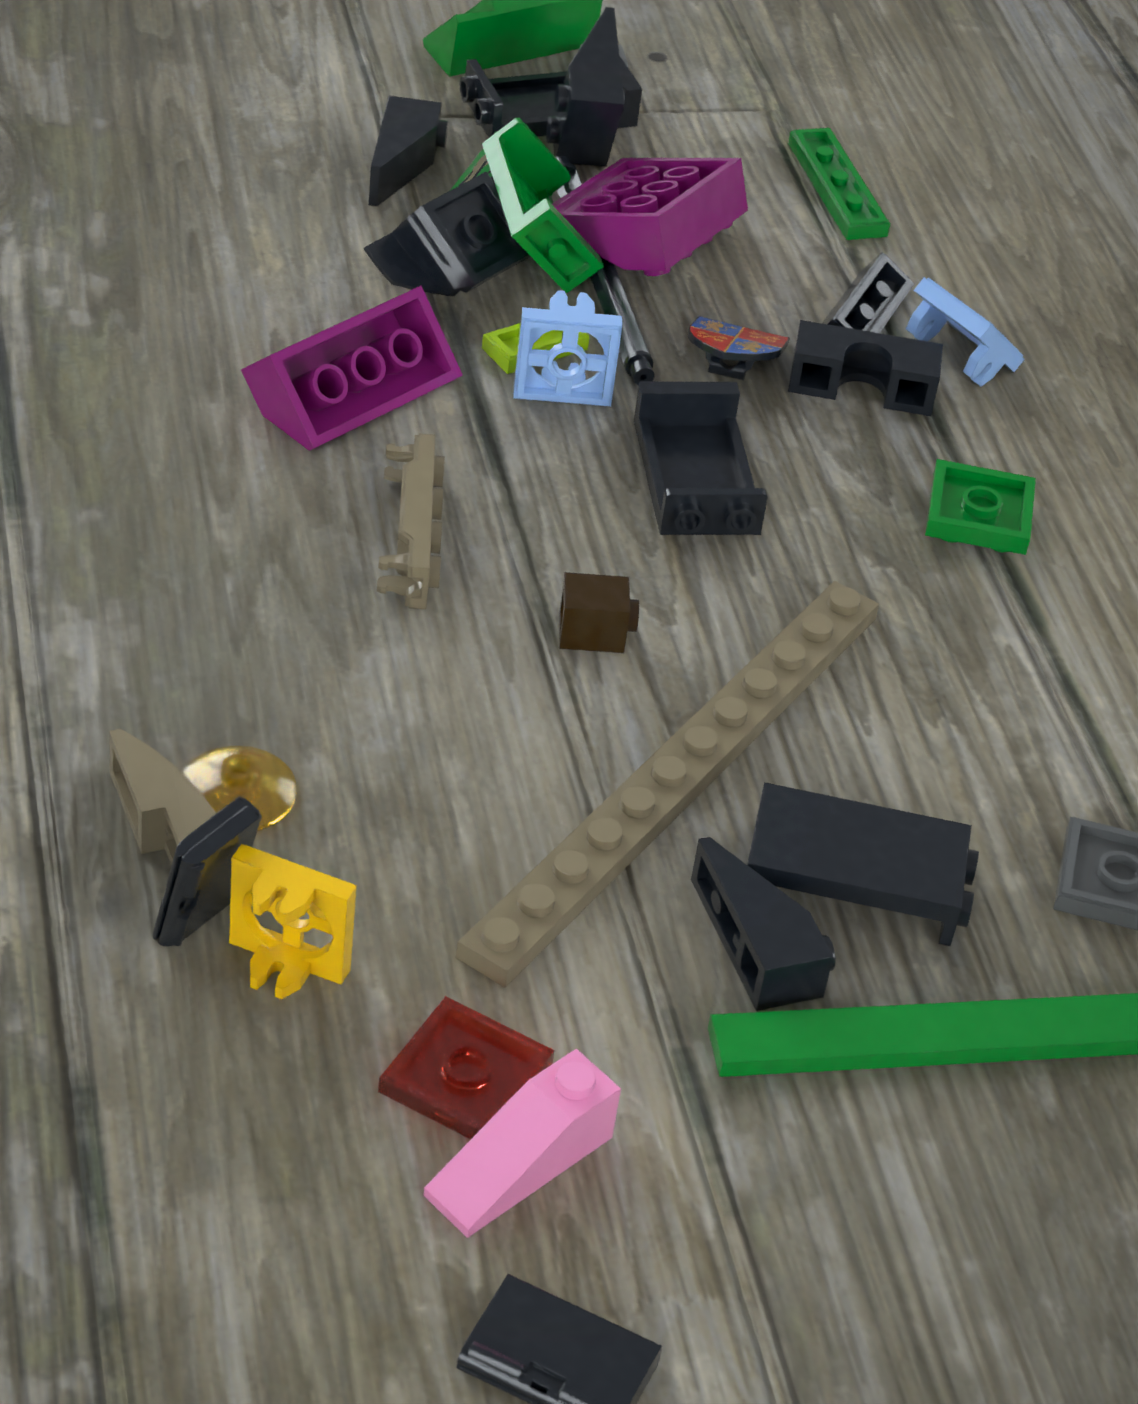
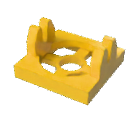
M241 844L231 859L229 943L254 952L250 959V988L258 990L267 982L271 974L276 971L280 972L275 986V997L279 999H284L300 990L310 973L342 985L351 970L357 885ZM266 911L271 912L278 923L283 926V934L262 927L254 914L261 916ZM306 912L309 915V919H298L304 916ZM314 928L331 934L332 940L322 948L304 942V932Z

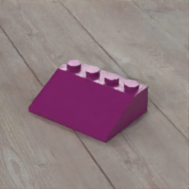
M621 158L552 204L601 258L624 270H643L646 276H659L669 273L673 265L682 259L692 256V251L702 244L711 242L715 234L722 229L731 227L734 220L748 211L742 158Z

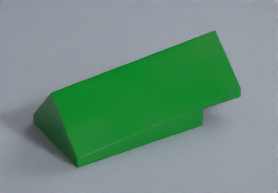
M482 0L464 14L454 15L422 39L423 45L449 77L465 74L467 60L476 59L482 70L572 51L580 49V44L584 43L600 17L603 0Z

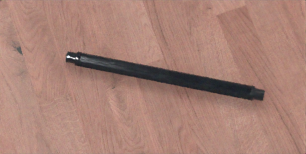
M566 156L556 157L569 171L571 177L569 182L557 190L559 198H562L583 184L577 168L571 164ZM601 258L604 267L590 276L604 314L622 316L619 354L626 372L633 377L634 383L639 385V381H653L655 376L652 369L654 362L616 266Z

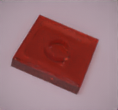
M445 996L379 1077L378 1092L472 1139L529 1079L553 1064L555 1050Z

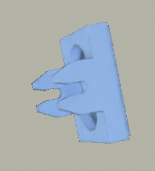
M924 277L914 289L923 301L913 312L906 330L914 335L917 340L928 342L948 323L975 343L978 347L970 355L963 372L980 387L994 378L1003 365L1015 372L1025 360L1023 358L1024 355L992 323L929 277L927 279Z
M558 290L550 298L549 310L522 307L513 398L611 406L622 332V316L595 314V303L584 292L579 293L576 306L568 305V297L565 291ZM552 330L563 331L562 342L555 345L551 350L532 349L533 344L543 334ZM579 332L589 333L595 337L602 346L604 355L586 354L584 349L577 344ZM571 352L579 356L581 363L580 365L578 363H571L568 370H563L553 360L560 353ZM533 366L544 367L541 375L535 371ZM585 370L598 371L592 378L585 380Z

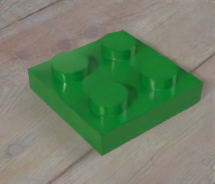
M937 459L932 478L925 536L940 538L946 542H960L991 548L998 552L1026 555L1031 539L1036 478Z

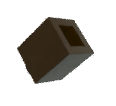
M564 572L559 609V649L624 653L627 632H637L639 622V600L630 599L629 577Z

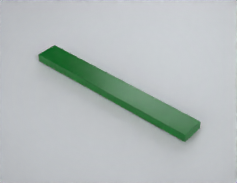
M1138 993L710 1014L707 1029L719 1077L1138 1054Z

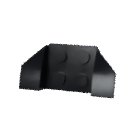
M487 172L422 205L409 215L392 233L363 248L375 266L392 285L411 290L422 286L424 292L452 297L456 296L460 291L467 293L531 257L511 236L494 180L490 178Z

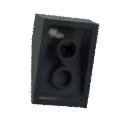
M606 7L570 63L564 85H557L554 98L556 116H549L546 141L553 144L555 157L566 156L571 164L607 166L623 111L624 96L615 8Z

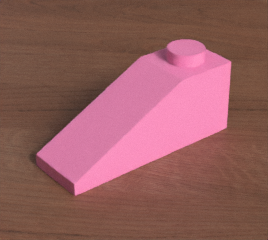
M573 1050L529 1079L424 1187L423 1196L460 1232L469 1238L613 1137L621 1088L579 1050Z

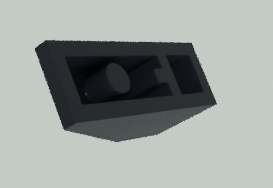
M389 95L371 163L368 205H380L434 164L437 147L445 148L447 140L448 121L440 120L442 102Z
M711 837L698 839L691 881L755 1010L759 1011L824 998L830 971L835 968V950L830 938L827 935L821 934L811 913Z

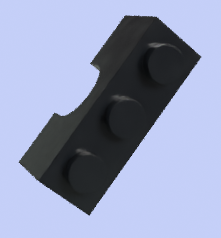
M800 320L788 392L836 400L837 390L840 385L852 381L865 382L875 386L882 392L884 396V409L931 416L940 380L943 344Z

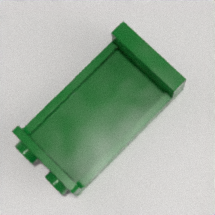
M515 118L485 140L482 145L511 236L567 294L604 267L600 255L552 205L554 203L552 194L570 181L569 171L520 118Z

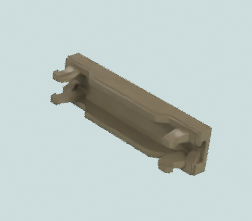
M419 433V435H415L414 444L402 447L395 446L393 443L386 445L385 456L387 459L408 463L404 464L402 469H393L394 467L392 466L384 468V479L400 482L402 485L397 555L379 556L378 568L388 571V568H395L396 572L402 576L388 575L379 577L377 580V592L386 594V591H392L405 596V606L414 609H426L428 588H439L441 556L430 554H440L442 522L432 521V519L441 520L443 488L433 487H443L445 456H435L436 435Z

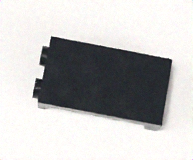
M620 57L624 107L618 128L635 127L638 124L642 87ZM476 59L467 60L465 76L460 78V94L463 102H467L472 109L477 125L483 127L488 137H491L496 131L502 129L515 118H520L537 137L546 136L549 116H556L554 109L557 85H564L567 71L488 79Z
M639 381L634 425L660 535H761L768 497L765 489L755 488L736 420L740 398L737 382Z
M764 782L747 865L776 887L941 921L939 944L951 946L956 926L967 927L969 923L974 892L965 891L964 885L972 886L979 851L969 849L972 825Z

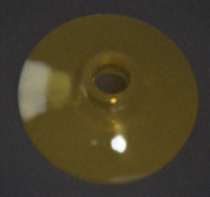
M226 746L207 751L193 759L182 772L199 789L216 813L238 796L246 798L262 815L258 831L269 828L286 817L296 800L297 785L291 769L277 756L254 747Z

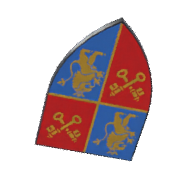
M700 316L690 325L687 334L688 339L695 346L706 351L709 373L743 381L746 371L752 368L755 361L778 358L782 355L790 340L788 337ZM723 359L737 360L739 362L734 366H730Z

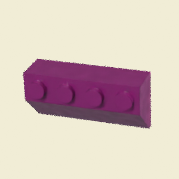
M422 286L414 288L241 369L262 416L309 451L463 376Z

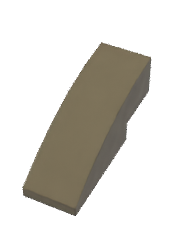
M122 729L109 731L110 775L141 854L165 849L172 865L178 844L187 835L214 816L216 812L199 789L168 759Z

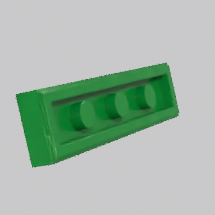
M831 128L790 131L788 145L845 239L856 240L888 237L890 222Z

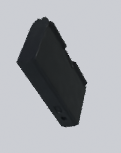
M238 796L187 835L176 847L165 894L161 901L152 935L153 939H159L158 943L160 945L180 946L184 939L230 904L231 859L241 844L253 847L262 818L260 811L246 798Z
M507 1274L462 1347L457 1359L458 1364L456 1368L530 1404H637L658 1366L662 1346Z

